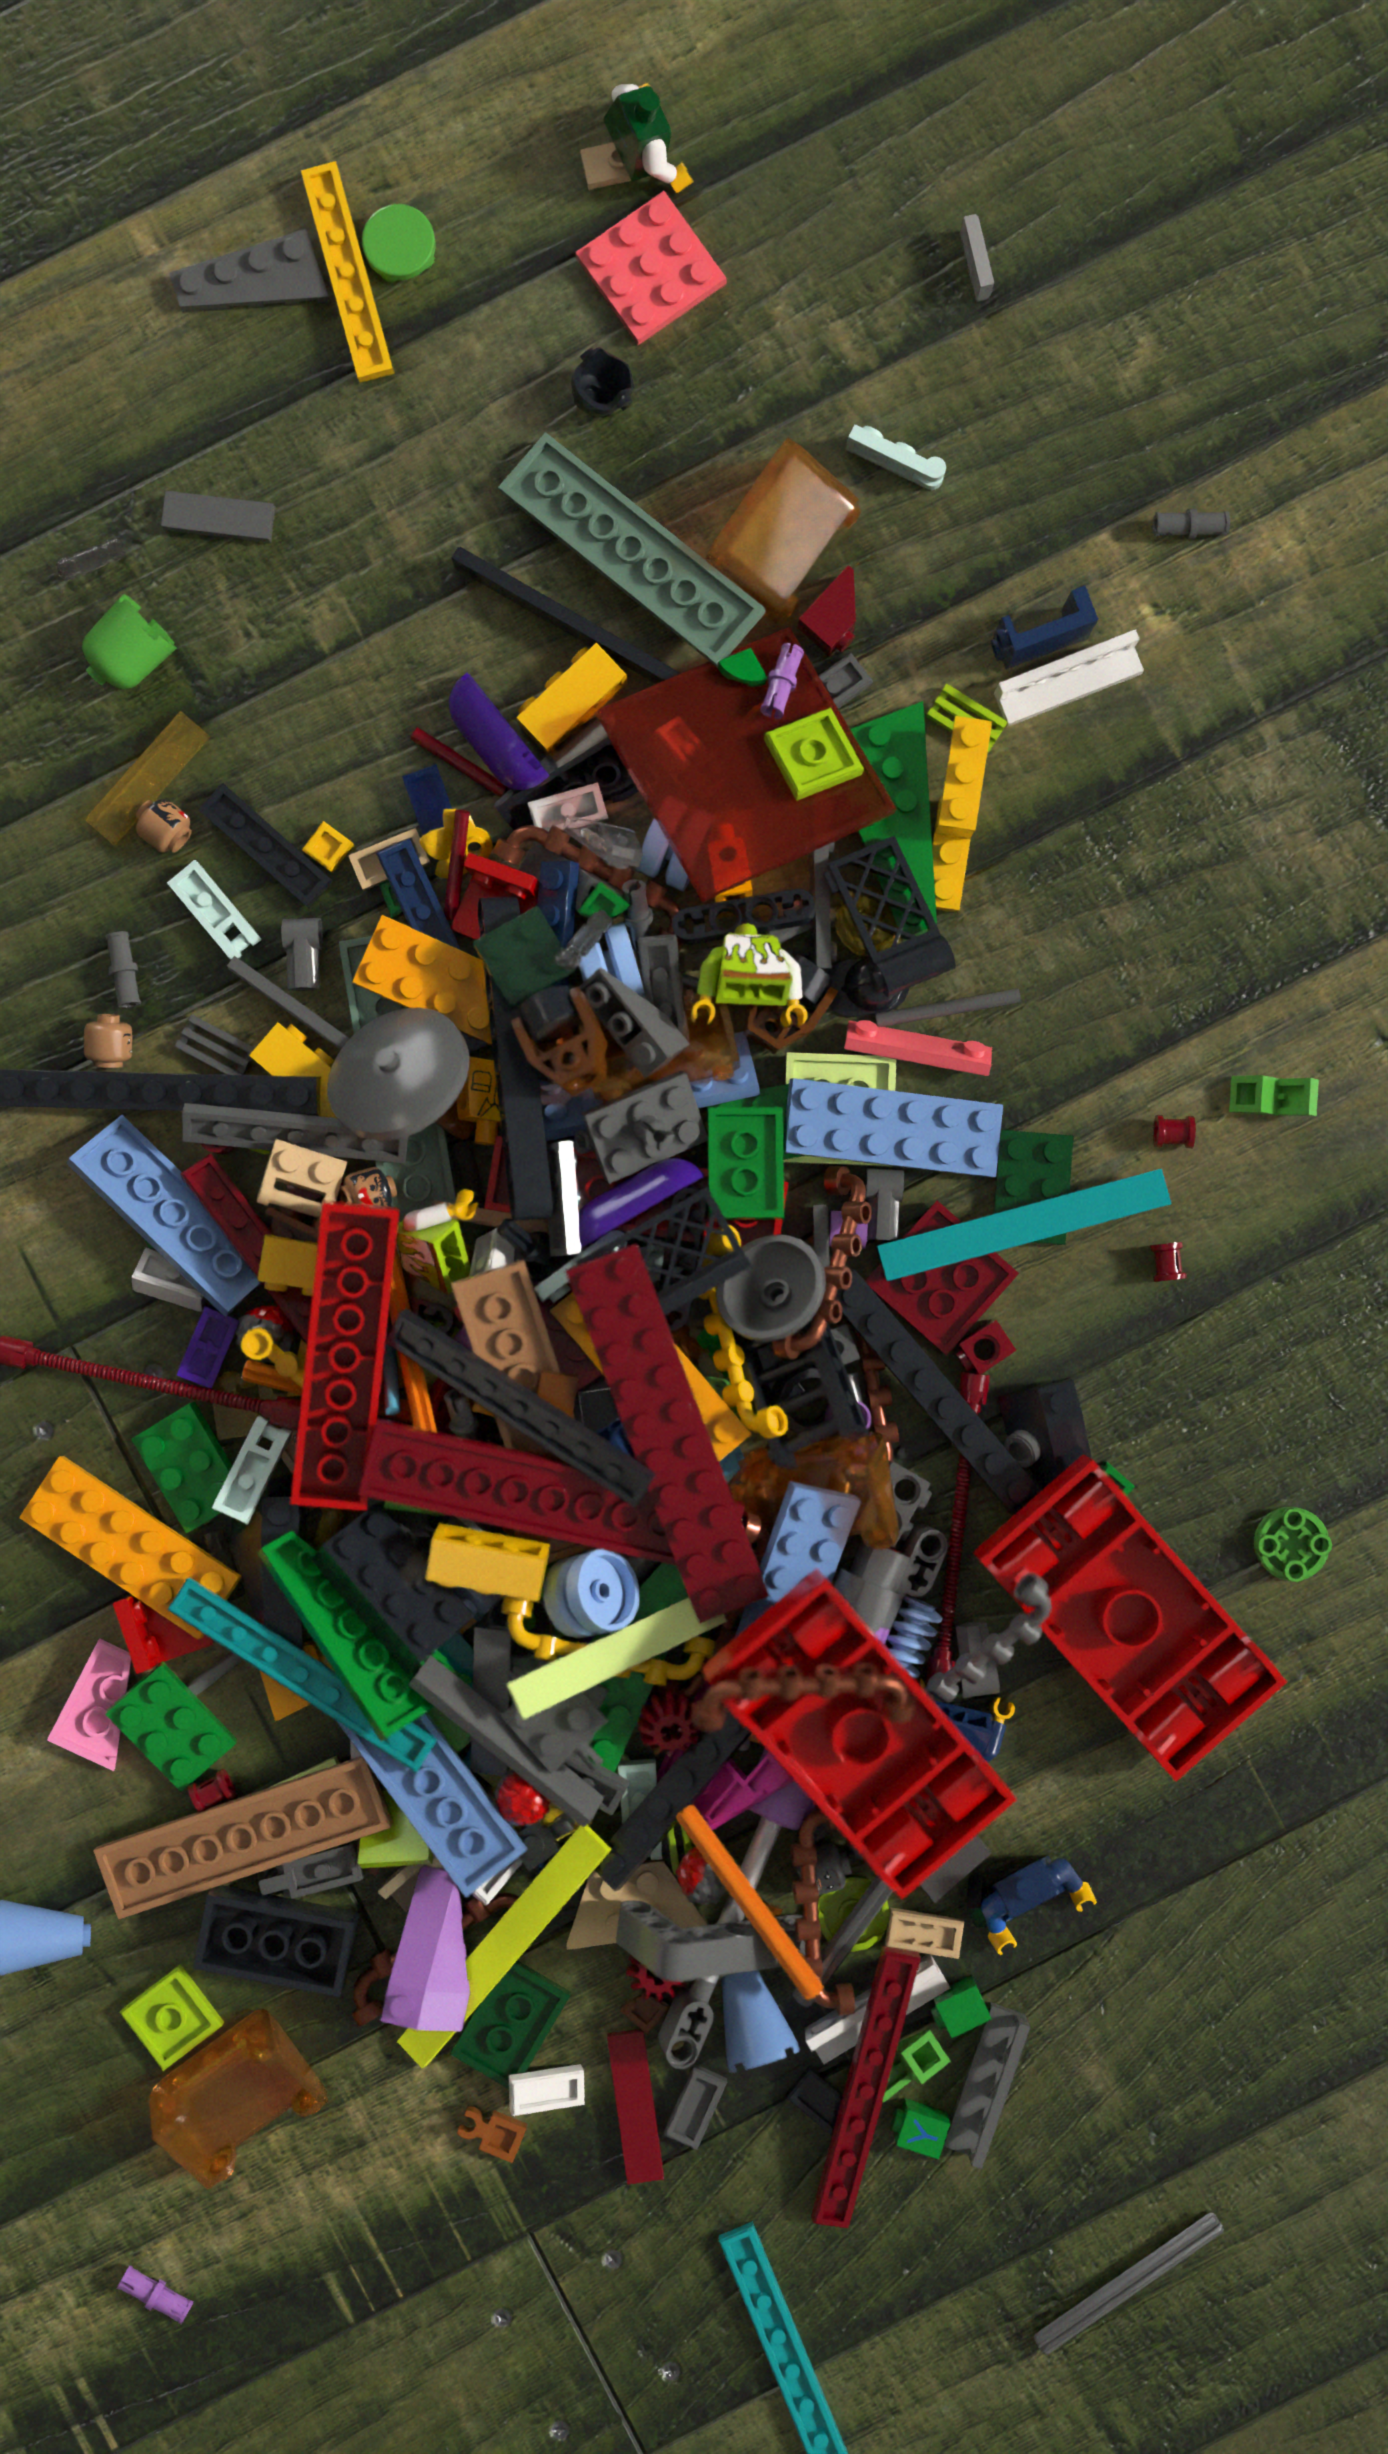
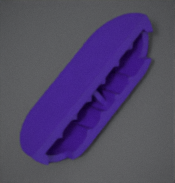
M466 673L460 677L450 693V716L454 725L496 779L504 786L515 790L533 788L550 776L472 676Z
M667 1158L648 1166L586 1203L578 1212L581 1249L665 1201L680 1190L704 1178L705 1175L697 1166L689 1161L679 1158Z

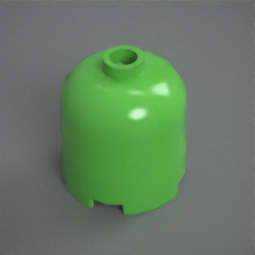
M123 594L94 625L82 643L83 655L90 664L86 669L88 674L100 685L107 681L112 686L123 690L131 689L138 685L177 648L172 638L154 619L149 624L138 613L142 607L126 594Z

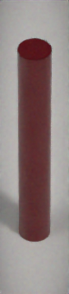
M419 727L412 733L410 740L501 798L508 791L509 788L501 784L496 777Z
M455 810L444 914L448 920H454L460 903L470 812L466 810Z

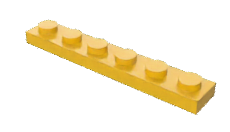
M336 161L301 170L359 383L394 374Z

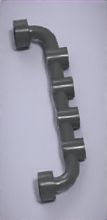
M1028 1573L1022 1577L1015 1587L1014 1595L1027 1607L1036 1605L1035 1609L1027 1615L1025 1613L1018 1614L1012 1620L1010 1627L999 1635L997 1633L990 1634L984 1640L982 1647L971 1655L969 1653L962 1654L956 1660L954 1667L946 1673L938 1672L934 1674L928 1681L927 1686L923 1688L933 1700L938 1698L943 1703H949L958 1693V1685L956 1684L962 1679H966L971 1684L978 1683L986 1672V1667L983 1664L990 1659H993L1000 1665L1005 1664L1013 1655L1014 1648L1012 1644L1021 1639L1027 1645L1035 1643L1042 1633V1628L1039 1625L1049 1616L1051 1610L1050 1598L1046 1594L1047 1583L1035 1573Z

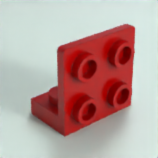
M469 852L463 866L471 874L472 878L451 924V930L481 942L478 923L479 898L516 896L519 902L524 939L537 909L538 879L533 875Z
M133 1595L113 1603L136 1674L150 1670L162 1661L165 1662L213 1645L215 1640L207 1635H204L202 1639H196Z

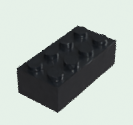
M378 1502L322 1545L311 1559L407 1674L474 1617L450 1587H443L434 1581L426 1580L429 1562Z
M224 1885L214 1887L207 1894L193 1969L340 1997L347 1982L360 1912L270 1894L262 1895L260 1892Z

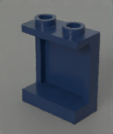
M1086 586L1071 590L1061 609L1062 618L1028 631L1016 633L1010 616L1001 617L993 635L994 640H991V647L996 660H1002L1007 670L1087 640L1098 622V617Z

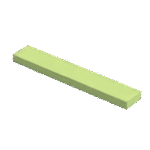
M687 1598L507 1684V1688L523 1720L723 1624L727 1620L723 1614L699 1624L690 1598Z

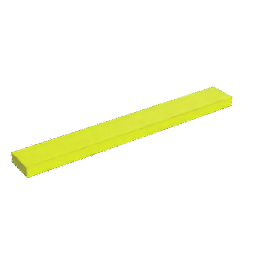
M581 1825L466 1959L470 1996L464 2022L612 1850L588 1825L584 1828ZM408 2028L397 2042L421 2068H424L433 2060L456 2031L415 2030Z

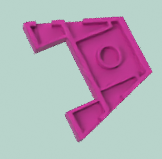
M707 1680L693 1700L694 1704L703 1700L712 1688ZM679 1748L674 1749L671 1758L666 1753L657 1774V1783L683 1754ZM771 1753L766 1755L749 1777L743 1773L731 1758L692 1805L696 1807L711 1830H714L791 1784L795 1779Z

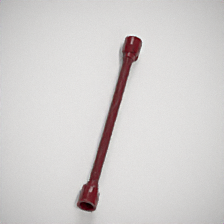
M5 1335L0 1337V1365L24 1369L27 1365L53 1367V1369H62V1371L98 1379L102 1378L107 1381L111 1380L112 1382L129 1384L134 1387L138 1386L143 1389L147 1388L152 1391L156 1390L161 1393L165 1392L170 1395L174 1394L179 1397H188V1399H197L198 1401L215 1403L220 1406L224 1405L229 1408L233 1407L238 1410L242 1409L247 1412L251 1411L256 1414L260 1413L263 1417L270 1418V1424L298 1430L301 1400L277 1396L276 1400L266 1399L262 1401L257 1398L253 1399L248 1396L244 1397L239 1394L235 1395L234 1393L221 1392L216 1389L212 1390L207 1387L203 1388L198 1385L194 1386L189 1383L185 1384L180 1381L176 1382L171 1379L167 1380L162 1377L158 1378L157 1376H149L148 1374H140L139 1372H131L130 1370H122L121 1368L118 1369L112 1366L109 1367L107 1365L104 1366L98 1363L95 1364L89 1361L86 1362L46 1353L38 1348H34L31 1341Z
M961 1372L959 1394L978 1415L981 1410V1404L986 1405L990 1375ZM960 1454L959 1457L961 1458L958 1459L960 1462L958 1466L960 1467L957 1468L959 1472H957L958 1477H956L958 1481H956L957 1486H955L957 1491H955L956 1495L954 1496L956 1500H954L955 1505H953L955 1509L952 1510L954 1514H952L953 1519H951L953 1523H951L952 1528L950 1531L952 1533H950L951 1537L949 1538L951 1542H949L950 1547H948L950 1551H948L949 1556H947L949 1561L946 1562L948 1564L946 1569L948 1570L945 1571L947 1575H945L946 1579L944 1582L946 1584H944L945 1589H943L942 1622L939 1623L941 1625L939 1630L941 1631L938 1632L939 1640L937 1641L939 1645L934 1650V1656H929L925 1687L934 1674L938 1672L946 1673L954 1667L956 1662L952 1659L953 1650H951L952 1642L950 1641H952L951 1636H953L952 1627L954 1623L952 1622H954L953 1617H955L954 1613L956 1611L954 1608H956L955 1603H957L955 1599L958 1593L956 1589H958L957 1585L959 1584V1581H957L959 1580L958 1575H960L959 1566H961L959 1561H961L962 1553L960 1552L963 1551L961 1548L963 1547L962 1542H964L962 1538H964L963 1533L965 1530L963 1528H965L964 1524L966 1521L964 1519H966L965 1514H967L965 1510H967L966 1505H968L966 1500L969 1499L967 1497L969 1492L967 1491L970 1490L968 1487L970 1483L968 1482L971 1481L969 1477H971L970 1472H972L970 1465Z

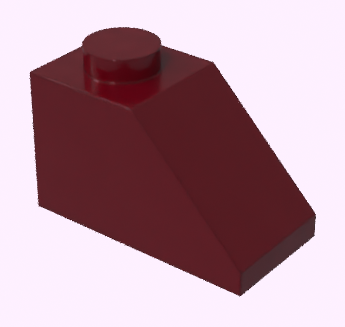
M849 565L802 614L798 621V629L829 657L836 650L843 652L855 638V635L852 633L856 623L854 569Z

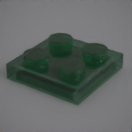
M538 906L473 941L475 950L510 1009L534 994L570 976L576 970Z

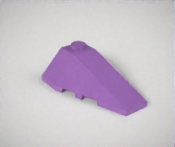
M427 1865L420 1869L388 1985L381 2018L382 2022L415 2030L462 2031L470 1996L469 1979L467 1980L465 1957L467 1955L466 1945L463 1941L460 1889L444 1869Z

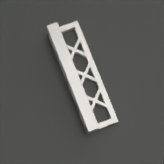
M1136 629L1000 682L994 695L1004 720L1008 722L1007 727L1141 675L1144 669L1135 650V646L1140 640Z
M931 1954L923 1956L920 1960L906 2015L950 1989L947 1980ZM871 1988L854 1998V2014L839 2016L835 2009L804 2028L808 2046L811 2051L815 2050L823 2064H826L857 2044Z

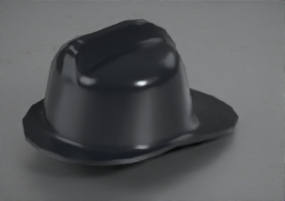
M868 956L836 963L827 972L833 980L829 988L833 987L838 991L829 1007L834 1012L843 1016L857 1017L896 1009L905 1001L909 988L889 997H886L883 992L877 993L869 976V973L873 972V965Z

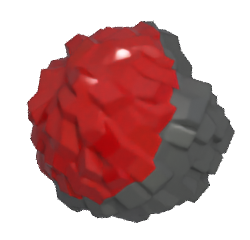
M273 1305L261 1306L249 1310L244 1316L240 1317L235 1335L238 1337L236 1344L242 1352V1339L246 1332L252 1328L267 1330L273 1338V1343L284 1352H290L291 1344L294 1342L293 1326L278 1307ZM267 1356L261 1359L266 1364L272 1362Z
M508 1770L507 1773L501 1776L502 1780L495 1789V1805L498 1806L502 1817L509 1824L515 1826L526 1824L530 1826L537 1821H541L550 1812L549 1806L551 1801L514 1770Z
M697 1847L690 1849L683 1856L675 1873L678 1877V1884L682 1887V1893L687 1897L688 1902L703 1905L709 1903L717 1904L722 1894L726 1891L725 1886Z

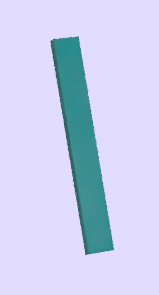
M1158 1169L876 1247L885 1280L890 1281L1170 1205L1171 1200L1163 1171Z
M191 1577L187 1578L167 1609L414 1772L419 1771L438 1740L412 1722L381 1742L335 1671Z
M753 2221L719 2235L720 2245L806 2453L848 2454Z

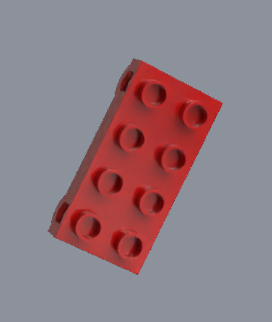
M1084 1454L972 1552L1026 1614L1033 1611L1036 1605L1027 1607L1015 1597L1014 1591L1017 1583L1028 1573H1035L1047 1583L1046 1594L1050 1598L1051 1610L1049 1616L1039 1625L1042 1628V1632L1175 1782L1287 1683L1269 1658L1242 1631L1137 1511L1121 1489L1093 1459Z
M816 1568L702 1666L701 1669L711 1687L720 1682L739 1680L740 1671L745 1668L760 1670L763 1673V1679H777L778 1670L785 1666L799 1669L801 1671V1678L815 1677L816 1669L821 1665L836 1667L839 1670V1676H853L854 1667L862 1663L874 1666L877 1669V1675L893 1676L902 1682L906 1688V1693L914 1699L912 1719L904 1723L892 1722L883 1716L884 1696L890 1693L886 1690L875 1691L871 1696H859L854 1692H837L834 1697L823 1698L815 1693H799V1696L795 1699H783L776 1694L761 1695L755 1701H746L739 1696L726 1697L722 1701L752 1731L848 1838L879 1877L903 1899L1017 1801V1798L1003 1779L821 1571Z

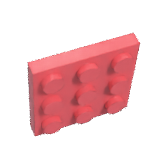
M665 191L576 252V259L638 345L726 285L727 278Z

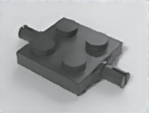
M517 1665L512 1669L513 1671L507 1674V1677L513 1682L525 1676L526 1673ZM583 1691L523 1720L515 1703L501 1715L551 1773L556 1771L567 1759L577 1755L590 1768L591 1772L604 1762L589 1744L594 1734L608 1719Z

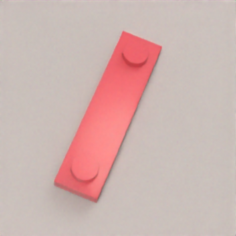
M866 1020L858 1022L848 1021L844 1047L846 1050L989 1076L992 1062V1047L985 1046L980 1042H961L887 1027H878L875 1023Z

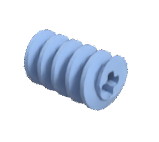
M905 1594L904 1600L909 1604L908 1608H899L898 1614L903 1617V1620L894 1621L892 1627L897 1631V1634L888 1635L886 1640L892 1645L891 1649H889L913 1678H918L920 1672L912 1664L925 1663V1657L918 1650H930L931 1644L924 1636H936L937 1631L929 1623L942 1622V1617L935 1611L937 1608Z

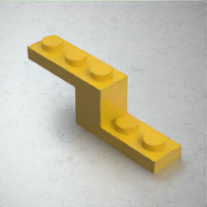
M955 716L944 788L938 802L932 840L936 909L957 913L960 910L970 839L976 830L992 721Z

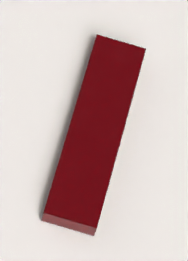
M641 2029L607 2033L627 2185L664 2180L645 2033Z

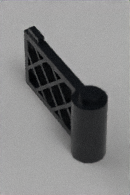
M895 835L827 864L828 872H825L823 876L832 895L839 892L873 965V972H870L869 976L877 993L883 992L886 997H889L956 968L952 949L946 938L941 935ZM890 848L896 861L892 872L871 865L876 853ZM870 856L868 863L861 861ZM850 864L864 869L859 887L844 881L839 869ZM898 867L902 876L896 874ZM868 872L889 879L883 896L862 888ZM893 881L908 887L911 896L907 905L887 898ZM849 891L856 893L854 899H852ZM859 895L880 902L874 919L859 914L856 908ZM913 900L918 909L911 907ZM884 904L904 912L898 929L878 921ZM908 914L923 919L928 931L918 936L902 931ZM864 924L871 926L869 933ZM875 928L895 935L892 946L878 953L871 940ZM899 937L906 939V941L897 944Z

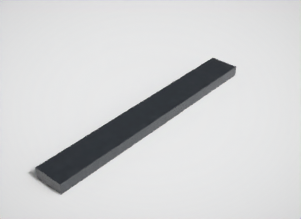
M457 547L451 558L455 569L587 645L592 647L597 643L613 660L705 712L711 701V692L708 688L466 549Z
M407 1308L398 1315L385 1340L386 1343L633 1507H637L657 1474Z

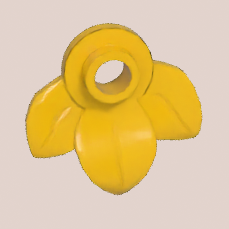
M444 809V827L429 831L419 840L424 851L434 859L439 860L436 865L435 875L441 878L448 879L455 810L458 809ZM469 816L465 860L469 852L488 858L493 849L492 838L484 829L475 827L471 816ZM472 842H478L481 848L477 851H472L468 848V845ZM465 867L463 868V875L468 872Z

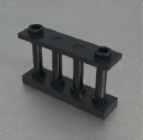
M811 1318L799 1330L805 1334L809 1330L813 1319ZM828 1323L821 1339L814 1346L799 1353L794 1359H786L765 1370L757 1350L772 1344L773 1340L757 1341L748 1339L732 1329L735 1343L744 1352L745 1360L741 1366L746 1381L753 1388V1401L757 1412L771 1406H778L787 1416L823 1398L829 1400L833 1411L831 1419L788 1438L785 1432L783 1435L767 1439L766 1450L768 1456L777 1467L790 1470L797 1468L798 1464L793 1452L835 1433L856 1441L869 1435ZM811 1364L817 1367L821 1378L818 1380V1385L777 1404L775 1403L769 1384Z

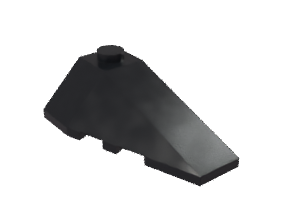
M610 707L581 725L540 762L550 775L547 779L533 788L525 790L509 789L494 803V806L510 827L516 830L521 826L534 825L528 802L598 782L603 802L612 800V803H616L639 792L655 782V779L631 735Z
M1063 1379L997 1397L1007 1435L1009 1436L1017 1430H1024L1031 1433L1038 1440L1041 1447V1455L1029 1469L1033 1472L1043 1489L1082 1454L1092 1459L1074 1380Z
M291 1497L260 1498L248 1525L232 1518L231 1543L255 1620L304 1651V1624L257 1553L261 1548L290 1531H293L306 1542V1505L291 1504Z

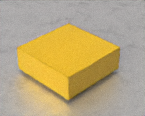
M323 821L302 851L333 873L354 844Z

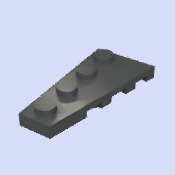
M307 229L169 273L183 312L230 309V306L241 305L255 308L264 307L263 304L270 303L298 305L300 301L317 300L318 303L331 302Z

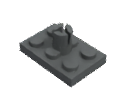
M682 1070L581 1113L603 1178L607 1183H612L651 1166L660 1160L667 1159L708 1141L687 1073Z

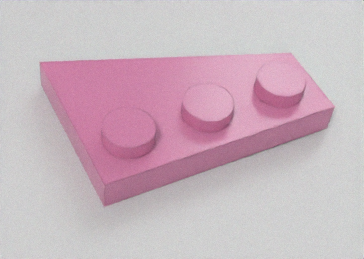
M99 1638L47 1741L112 1771L115 1770L121 1730L105 1713L112 1704L127 1692L132 1662L129 1652Z

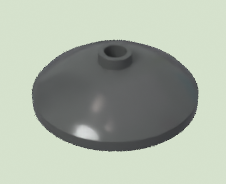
M769 1235L747 1243L742 1247V1250L752 1267L717 1286L719 1311L726 1323L735 1332L748 1339L772 1341L789 1336L802 1328L814 1316L821 1304L825 1291L823 1265L809 1245L792 1236ZM784 1294L781 1300L775 1302L777 1296Z

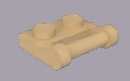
M276 1139L272 1146L256 1202L266 1206L269 1203L317 1217V1221L320 1222L321 1203L274 1189V1183L279 1181L323 1195V1200L336 1201L347 1162Z

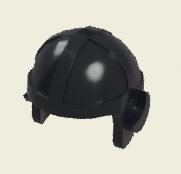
M601 347L588 349L580 356L583 361L572 374L571 387L574 403L580 410L599 418H606L620 408L622 411L626 410L633 402L630 396L634 390L633 378L628 364Z

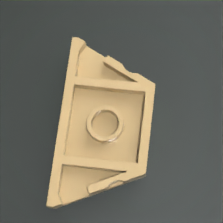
M664 1858L662 1860H645L618 1891H614L595 1871L589 1875L566 1945L567 1950L616 1943L620 1906L622 1902L628 1900H637L650 1904L682 1929L707 1926V1920L700 1914L694 1903L688 1902L687 1897L682 1893V1887L678 1884V1880L673 1875L672 1869Z

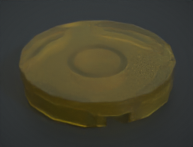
M873 886L862 887L883 896L882 891ZM849 891L852 899H854L856 893ZM859 895L856 908L859 914L874 919L880 902ZM841 899L835 909V913L837 912L836 932L843 944L853 953L860 956L867 955ZM884 904L878 921L896 928L889 908ZM864 924L869 933L871 926ZM875 928L871 940L877 953L890 948L895 935Z

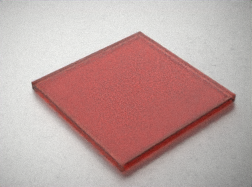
M787 627L736 649L729 656L751 648L768 678L769 673L775 670L781 646L784 643H790L789 653H791L794 644L800 647L801 645L791 628ZM805 652L795 676L797 678L795 690L790 692L784 709V715L780 719H774L775 709H773L771 718L765 716L760 710L769 688L768 679L765 685L749 687L747 686L748 684L725 678L710 661L597 710L596 716L702 902L889 817L897 809ZM831 708L864 768L861 776L796 801L764 741L765 733Z

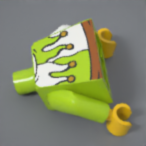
M752 924L739 925L735 929V934H727L724 937L723 945L715 947L703 962L697 994H701L700 1001L694 1005L691 1012L693 1022L696 1020L697 1010L704 1008L709 1012L707 1025L711 1023L715 1015V1008L711 1003L712 996L715 997L716 1003L786 1006L788 1000V1008L780 1016L781 1024L785 1028L790 1026V1012L797 1015L798 1026H801L806 1021L807 1011L799 1004V999L802 998L800 966L785 950H782L779 940L775 936L757 935L756 927Z
M470 1190L460 1191L455 1204L447 1205L445 1202L425 1209H417L408 1213L400 1223L398 1222L395 1246L401 1266L407 1272L446 1294H450L453 1291L451 1282L467 1278L470 1274L471 1267L459 1223L451 1218V1216L455 1215L459 1219L469 1220L474 1216L478 1203L469 1204L474 1194Z

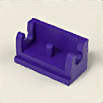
M205 1304L178 1367L177 1376L212 1389L239 1324V1319H236V1316L230 1313L225 1317L215 1307Z

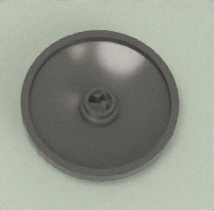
M405 1008L384 1014L358 1030L338 1053L329 1073L327 1085L331 1109L350 1132L361 1138L388 1141L412 1135L429 1126L443 1115L461 1092L469 1069L467 1043L455 1024L448 1017L435 1010Z

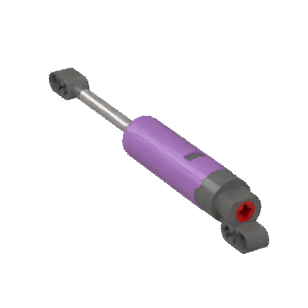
M924 1523L913 1525L909 1536L904 1543H901L899 1550L863 1536L851 1568L840 1567L833 1586L857 1608L856 1613L885 1644L905 1594L920 1597L924 1596L932 1588L947 1552V1539L944 1534ZM931 1535V1544L925 1550H921V1541L924 1537ZM916 1556L923 1560L922 1563L915 1560ZM912 1574L915 1575V1578L908 1579V1576ZM764 1747L757 1766L770 1753L766 1747ZM796 1780L749 1808L752 1812L762 1817L740 1870L754 1890H756L781 1827L793 1830L800 1829L805 1817L817 1807V1804ZM730 1894L717 1924L743 1921L745 1914ZM719 1976L694 1979L691 1987L680 1990L677 1996L673 1998L660 2029L658 2043L670 2065L675 2068H687L694 2064L698 2058L713 2021V2011L708 2002ZM685 2040L681 2048L671 2050L676 2042Z

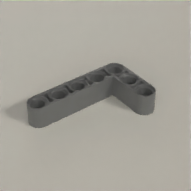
M628 1900L621 1903L616 1943L662 1979L685 1981L782 1967L749 1920L682 1929L648 1903L637 1900ZM803 1915L774 1917L800 1954L804 1955L805 1941H797L795 1934V1918H802Z

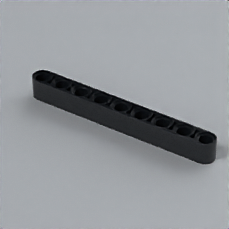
M516 896L479 898L478 923L510 1213L513 1221L551 1218L553 1204L538 1069L528 1061L512 1025L513 1020L518 1017L521 1018L519 1009L530 998L519 902Z

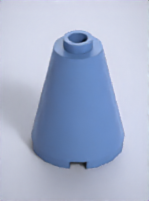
M0 1900V1976L79 1956L83 1953V1947H90L91 1924H84V1916Z
M759 1970L728 1974L721 1977L726 2059L729 2073L737 2072L735 2064L743 2063L747 2070L785 2058L786 2053L784 2049L791 2047L794 2054L800 2051L794 2034Z

